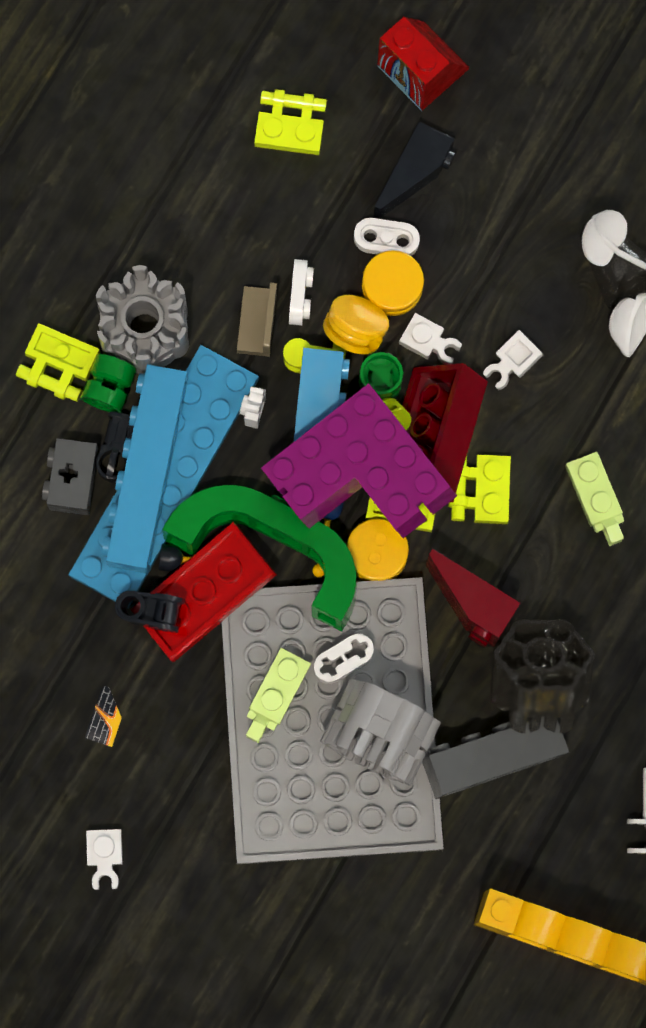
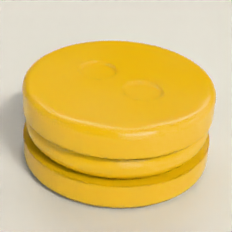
M394 250L382 252L373 257L365 267L362 280L364 298L381 308L387 316L405 314L412 310L421 298L424 285L423 271L418 262L407 253Z
M342 295L335 298L323 322V329L327 337L340 348L355 354H371L377 351L389 328L388 317L381 308L375 306L368 299L355 295Z
M370 519L360 523L353 529L346 544L354 560L356 577L362 581L395 579L403 571L409 553L407 538H402L391 523L384 519Z

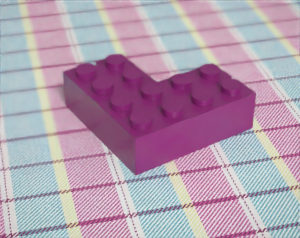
M369 383L261 467L298 518L309 529L362 487L402 538L406 537L427 520L418 508L420 504L424 503L432 515H434L457 497L449 484Z

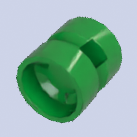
M385 352L373 353L368 356L361 365L359 389L361 390L369 383L382 400L389 397L396 399L400 393L403 379V369L399 360L390 353Z
M96 354L90 370L93 379L86 381L80 397L81 400L90 406L106 412L115 411L121 413L127 399V394L124 390L131 387L137 368L119 358L106 354ZM102 383H104V384H106V385H109V386H111V387H114V390L109 389V388L104 387V386H101V385H102Z

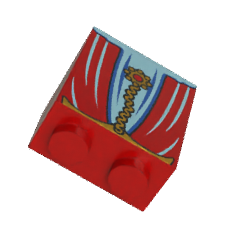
M403 17L380 37L377 66L421 111L469 70V66L424 21Z

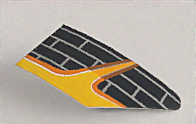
M107 686L101 689L85 738L112 747L122 718Z

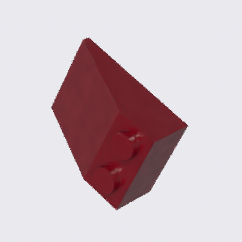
M432 549L429 553L426 567L465 630L470 632L468 637L483 647H486L487 644L494 647L514 616L520 602Z

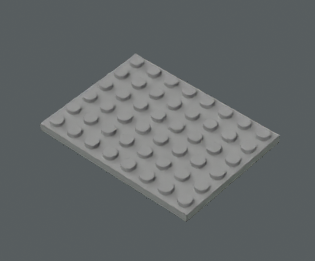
M422 577L356 582L355 606L342 632L312 617L311 605L323 584L261 588L222 621L237 864L444 849L440 798L435 799L423 763H421L411 786L397 780L392 781L382 777L384 768L377 774L368 769L370 762H367L366 766L363 767L355 763L357 755H354L352 761L320 742L335 710L341 711L337 708V705L350 679L374 684L421 707L433 716ZM363 634L368 636L373 643L374 653L366 665L332 684H325L316 677L314 663L321 653L351 635ZM355 641L352 643V651L345 655L347 660L354 655H358L360 659L364 658V650L367 648V645L365 643L359 645ZM280 648H283L310 662L311 666L280 725H277L274 731L266 728L262 738L257 743L246 737L253 722L252 719L247 717V714ZM339 658L335 662L330 663L325 659L322 661L323 668L320 672L322 674L329 673L332 677L336 675L335 668L343 663V661ZM434 736V738H433V741H432V743H431L429 749H431V748H433V747H436V745H435V736ZM429 749L428 751L421 750L426 754L424 759L431 755Z

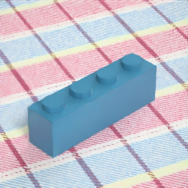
M303 348L294 441L346 401V393L340 392L341 379L348 380L350 359H343L344 352Z

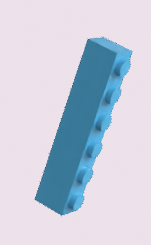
M147 364L145 374L139 373L136 385V393L141 394L139 405L132 406L129 425L134 426L132 438L125 439L122 458H127L125 471L119 470L115 490L120 491L118 504L112 503L109 514V523L113 524L111 537L105 536L102 547V556H106V562L109 567L146 574L149 572L188 383L186 371Z

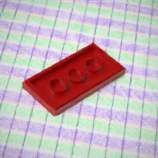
M232 522L150 592V594L160 593L185 599L184 604L180 605L176 624L179 627L178 633L156 630L147 626L144 627L170 661L175 662L277 574L237 524ZM140 602L131 609L134 615L140 610Z

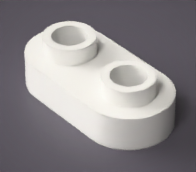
M365 218L356 225L354 230V242L358 249L365 253L378 255L385 251L394 250L412 256L419 247V233L413 225L408 223ZM367 233H373L376 236V240L368 242L364 236ZM400 238H405L409 244L401 247L396 241Z
M294 260L289 325L302 326L303 319H310L311 300L305 299L306 287H312L314 268L308 267V260Z

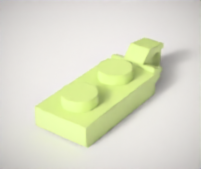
M598 452L566 463V470L590 527L593 526L596 533L603 530L609 546L622 542L624 537L619 524L624 522L623 512Z
M280 648L249 707L247 717L252 719L253 722L246 734L247 738L259 743L266 728L274 731L277 725H280L311 666L310 662Z

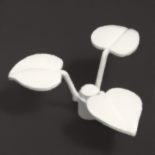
M605 210L593 215L582 235V249L587 260L597 266H605L610 262L615 253L646 270L645 262L618 248L624 242L627 235V222L624 216L614 210ZM639 293L635 300L629 297L622 299L614 308L610 317L609 330L611 337L623 355L629 358L646 334V293Z

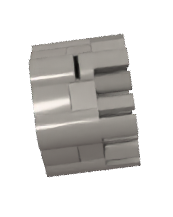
M137 265L132 267L133 275L127 272L124 276V283H108L109 290L107 291L103 285L98 289L96 300L100 312V323L98 325L100 331H97L103 354L124 360L137 368V374H145L147 364L165 367L174 359L186 354L189 348L188 310L185 291L181 284L177 282L175 287H173L172 281L163 280L159 282L152 271L148 272L146 266ZM148 314L157 320L156 327L149 332L137 333L130 329L132 320L139 315Z
M350 679L337 705V708L341 711L335 710L320 742L352 761L354 755H357L355 763L365 767L367 762H370L368 769L377 774L384 768L382 777L392 781L397 780L411 786L426 755L421 750L428 751L441 722L421 707L374 684Z

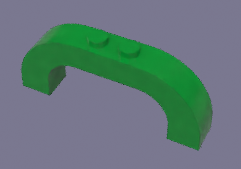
M237 485L207 488L183 501L173 511L162 528L166 543L174 545L194 556L205 537L213 529L221 525L231 524L232 522L246 525L310 557L321 567L325 580L311 605L313 618L342 632L353 612L357 589L356 568L347 545L336 532L319 521L309 529L298 518L292 508L289 507L288 503L279 496L271 495L269 497L254 489Z

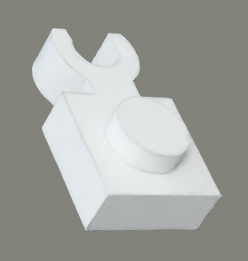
M417 313L414 314L399 340L401 346L427 360L432 352L436 353L440 362L445 365L452 364L453 358L447 356L444 350L452 347L459 351L462 346L457 339L441 338L444 328Z
M518 330L496 352L501 361L498 364H491L486 367L483 375L488 378L493 372H500L502 378L495 387L501 390L507 386L509 375L512 372L521 378L543 356V353Z
M251 386L250 395H244L240 414L245 415V426L258 429L266 400L265 389Z
M122 830L86 831L87 865L97 866V872L92 878L94 890H99V880L103 876H109L112 879V889H117L119 878L113 871V865H123Z

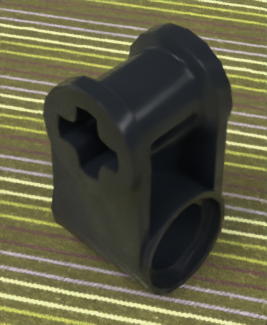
M128 590L122 592L117 597L115 610L121 619L132 624L178 633L179 627L176 624L180 605L184 604L185 599L167 594H150ZM138 599L140 602L139 612L129 616L127 612L129 603Z

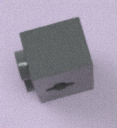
M56 438L55 448H49L47 467L52 468L50 481H44L42 500H47L49 510L90 515L96 474V459L99 453L97 443ZM69 470H73L77 478L74 477L70 483H66L63 476L68 475Z

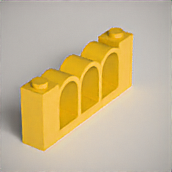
M493 889L484 892L473 925L646 985L645 942L613 933L602 927L565 916L556 911Z

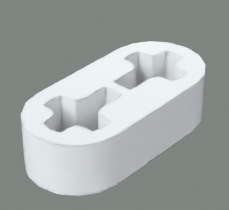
M354 634L321 653L314 663L316 677L325 684H332L366 665L374 653L372 641L363 634ZM356 641L359 645L364 643L367 645V648L364 650V658L360 659L358 655H354L348 660L346 659L345 655L352 651L353 642ZM339 658L343 661V663L335 668L336 675L332 677L329 673L322 674L320 672L323 668L322 661L325 659L330 663L335 662Z

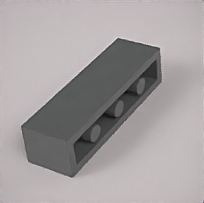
M540 711L524 717V724L513 727L512 722H507L492 728L494 734L482 737L480 732L461 738V745L450 748L449 743H444L429 749L431 755L423 759L422 763L435 799L559 758L568 753L569 750L555 713L544 717L543 712Z

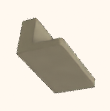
M270 283L269 289L244 286L237 353L270 357L277 283Z

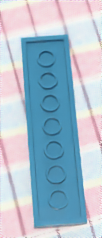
M200 345L186 370L188 383L149 572L160 554L161 544H166L162 528L173 511L195 493L240 414L244 395L249 396L251 386L255 387L259 380L258 375ZM116 491L69 573V577L115 602L122 592L128 590L139 591L148 575L146 573L109 567L106 562V556H102L105 536L111 537L113 524L109 523L112 503L118 504L120 491Z

